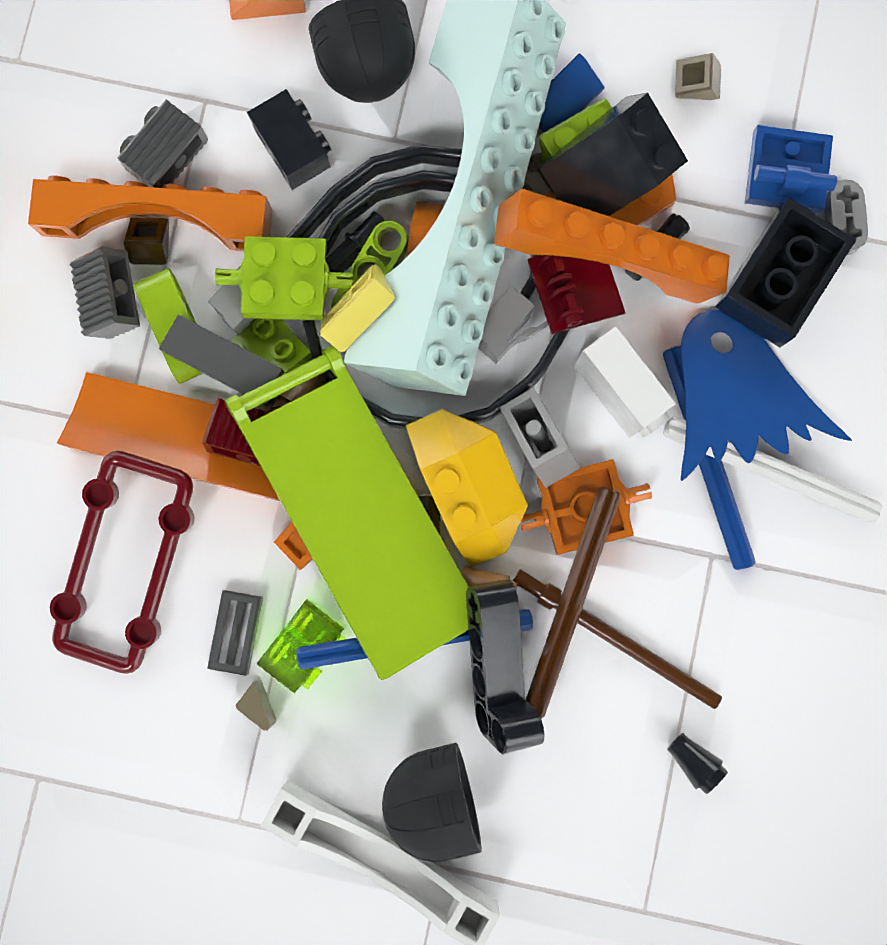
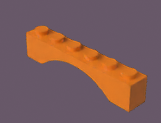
M57 175L48 176V180L33 179L28 225L44 237L81 239L96 228L115 220L133 216L152 215L181 219L199 226L218 238L228 249L234 251H244L245 236L270 237L272 208L267 197L255 190H240L239 194L224 193L223 190L215 187H202L201 191L186 190L183 186L176 184H164L163 188H154L137 181H126L124 185H113L97 178H89L86 182H73L66 177Z
M522 188L498 206L494 237L495 245L529 255L574 257L617 266L650 280L660 287L665 295L696 304L727 292L730 258L728 254Z

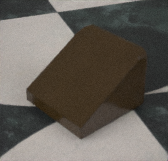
M130 218L123 243L125 251L128 253L130 264L165 265L167 263L169 247L168 218Z

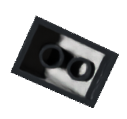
M646 92L626 96L539 166L537 171L556 200L610 216L660 185L688 162V159L651 96Z

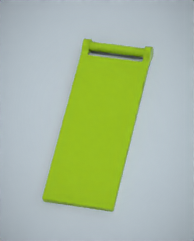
M334 346L322 350L321 356L240 397L235 394L224 400L379 679L386 680L468 630L466 606L468 585L348 373L340 353ZM329 369L335 375L336 379L253 422L250 421L246 413Z

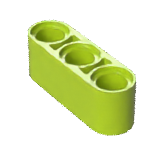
M383 221L373 229L348 273L353 272V285L361 278L364 267L369 264H376L385 276L402 262L407 253L409 237L399 223ZM388 231H396L401 235V243L393 251L383 250L381 246L382 236ZM349 289L337 290L330 304L331 308Z
M166 268L133 283L136 295L159 347L178 314L196 323L183 291L170 268ZM163 353L167 365L178 384L203 374Z

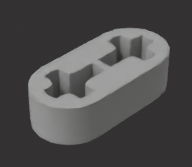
M847 179L841 180L836 183L834 191L827 192L824 213L826 221L842 231L847 226V233L854 235L855 239H857L847 254L851 255L861 248L868 239L865 194L863 188L857 182ZM841 192H843L845 198H851L852 201L846 208L844 202L836 198Z

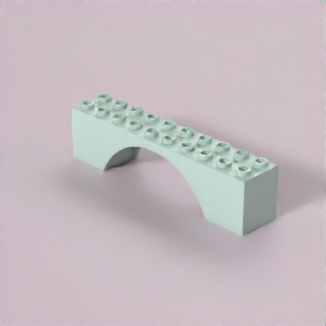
M446 0L428 63L453 84L462 107L464 140L458 173L446 204L427 235L403 262L385 275L395 294L394 301L347 349L343 362L393 387L466 395L468 384L473 374V366L479 344L483 337V329L490 303L493 300L499 270L504 260L505 247L494 244L498 206L524 186L525 175L532 150L534 149L537 130L545 109V101L555 72V64L561 42L565 35L567 23L546 0Z

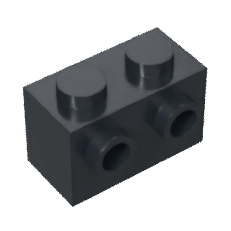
M287 89L246 112L254 131L291 190L296 189L331 168L327 153L332 150L321 130L314 133L308 123L312 118L305 104L300 98L294 101Z

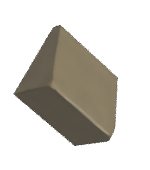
M714 53L676 60V98L697 100L720 99L721 64Z
M259 678L250 685L235 706L238 711L263 731H267L277 720L263 682Z

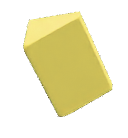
M376 264L372 265L322 320L320 336L340 352L346 351L395 299V294L380 267Z

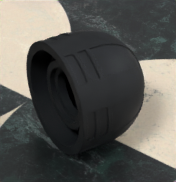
M339 0L320 10L309 23L308 30L318 70L324 81L338 94L359 103L378 102L393 95L408 79L415 60V41L407 7L403 0Z
M457 742L426 749L404 759L391 773L384 788L382 798L384 822L396 844L411 856L431 862L448 861L481 853V836L474 799L465 763Z

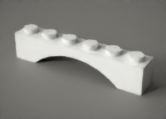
M287 780L280 789L260 827L297 848L330 859L370 879L410 905L441 932L463 945H485L500 918L499 904L494 898L430 861H424L411 856L392 839L290 780Z

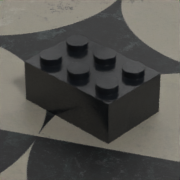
M788 198L773 214L729 283L727 292L722 294L715 308L781 348L796 337L857 239Z

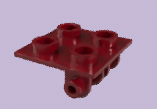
M539 255L527 259L551 334L626 314L609 264L553 255Z

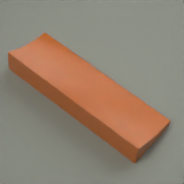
M86 372L74 408L56 444L102 457L116 450L128 452L186 472L192 480L280 502L261 466L206 451L202 441L215 404Z

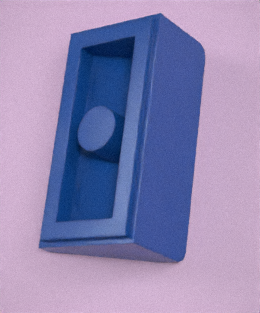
M580 53L551 80L545 101V109L538 127L543 133L583 111L605 88L586 58Z

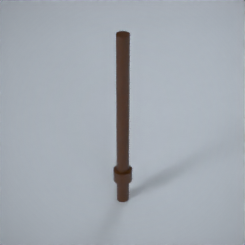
M519 569L512 581L518 583L519 587L538 598L536 602L546 609L551 610L554 608L557 610L562 590L550 582L545 585L522 569ZM582 608L577 622L579 625L712 709H716L722 701L720 694Z

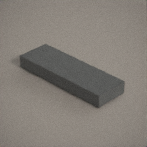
M179 314L159 347V350L243 395L282 376L285 372L273 363Z

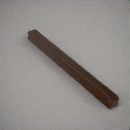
M600 487L598 489L525 699L537 710L541 719L546 715L621 498V494L618 491L607 487Z

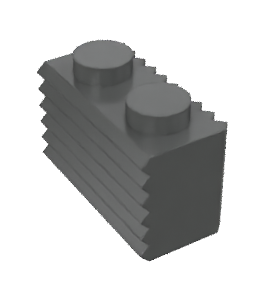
M165 99L160 107L154 106L147 112L144 118V126L135 136L130 135L123 141L119 150L120 155L117 159L125 170L148 187L163 188L164 184H174L175 179L179 178L180 173L184 171V168L189 165L190 161H193L194 156L207 143L208 137L198 122H195L186 113H183L174 104Z
M102 246L71 261L69 265L73 268L71 273L74 276L71 280L73 281V288L76 290L74 295L78 298L76 300L79 306L77 311L80 313L78 318L79 325L83 328L81 331L83 336L112 339L140 327L127 251Z

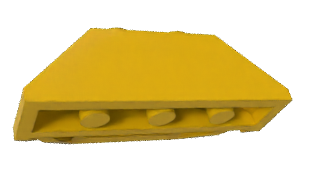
M440 409L406 424L421 473L455 546L470 568L507 553L528 507V503L496 431L457 416L445 409Z

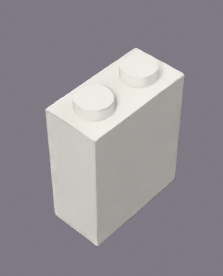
M616 326L582 351L574 364V368L629 439L638 432L645 438L671 419L666 411L676 405V403Z

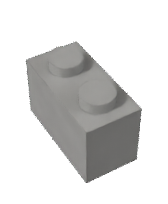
M535 388L499 407L529 464L545 488L580 469L579 464Z

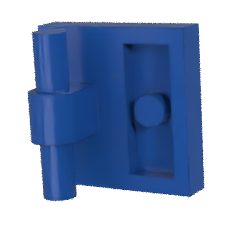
M757 125L752 136L744 203L780 208L790 198L811 212L820 214L826 206L827 191H834L837 183V176L829 174L833 135Z

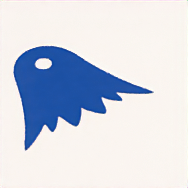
M720 310L701 312L687 324L681 342L686 398V434L680 481L686 479L695 470L709 447L712 449L716 462H720L726 452L728 440L731 441L739 455L748 464L752 462L756 454L759 436L780 453L788 455L789 442L786 427L808 441H811L812 438L806 425L830 436L852 441L806 394L763 337ZM721 332L729 336L732 341V349L727 353H720L715 350L711 344L713 334Z

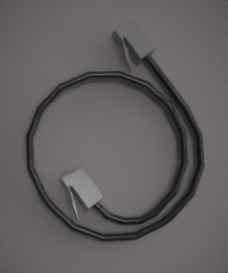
M418 144L370 157L333 185L286 237L309 238L342 201L377 175L421 163L459 168L462 149ZM422 170L373 183L331 215L318 237L326 239V256L342 229L377 202L423 189L451 192L457 174ZM524 182L522 189L536 193L529 184ZM531 271L521 292L510 286L488 311L483 329V337L478 349L495 364L513 346L528 340L548 326L547 321L537 327H529L514 338L531 318L535 307L530 301L536 291ZM222 285L207 302L222 317L226 325L236 334L240 335L255 318H243L241 315L242 292L240 287ZM302 320L312 359H315L322 355L323 350L315 320ZM570 329L554 333L536 366L523 380L488 407L457 416L477 424L496 418L502 413L499 407L534 388L545 375ZM330 369L323 372L330 382L336 379ZM362 396L374 419L390 428L407 430L406 424L422 418L393 414Z

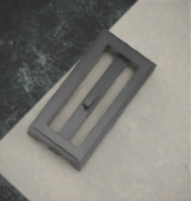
M222 590L207 669L244 676L249 675L263 596ZM231 600H235L237 605L226 662L221 663L219 659ZM247 602L252 604L240 666L234 664Z

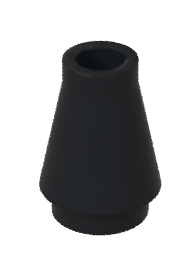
M681 733L666 749L674 757L695 790L700 788L705 794L710 793L728 773V770L722 765V759L688 738L684 733Z

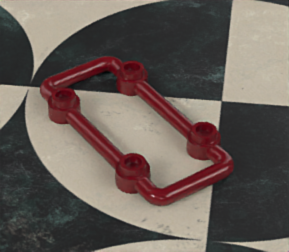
M116 450L108 453L103 458L97 478L88 481L82 490V499L88 510L65 590L54 596L49 606L50 614L55 620L52 643L58 652L122 674H129L140 668L146 649L153 645L161 635V626L156 619V615L180 535L191 529L194 524V512L189 506L194 485L191 477L186 472L124 451ZM118 466L177 486L173 503L163 507L158 516V522L164 534L140 616L131 620L125 628L126 640L131 645L127 658L68 638L72 623L80 619L86 612L87 603L81 591L104 511L115 505L119 499V489L113 481Z

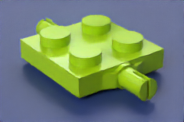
M245 236L244 259L240 269L216 268L214 278L216 286L230 285L240 287L242 292L241 315L243 318L324 320V301L329 293V289H350L353 286V272H329L326 263V239Z

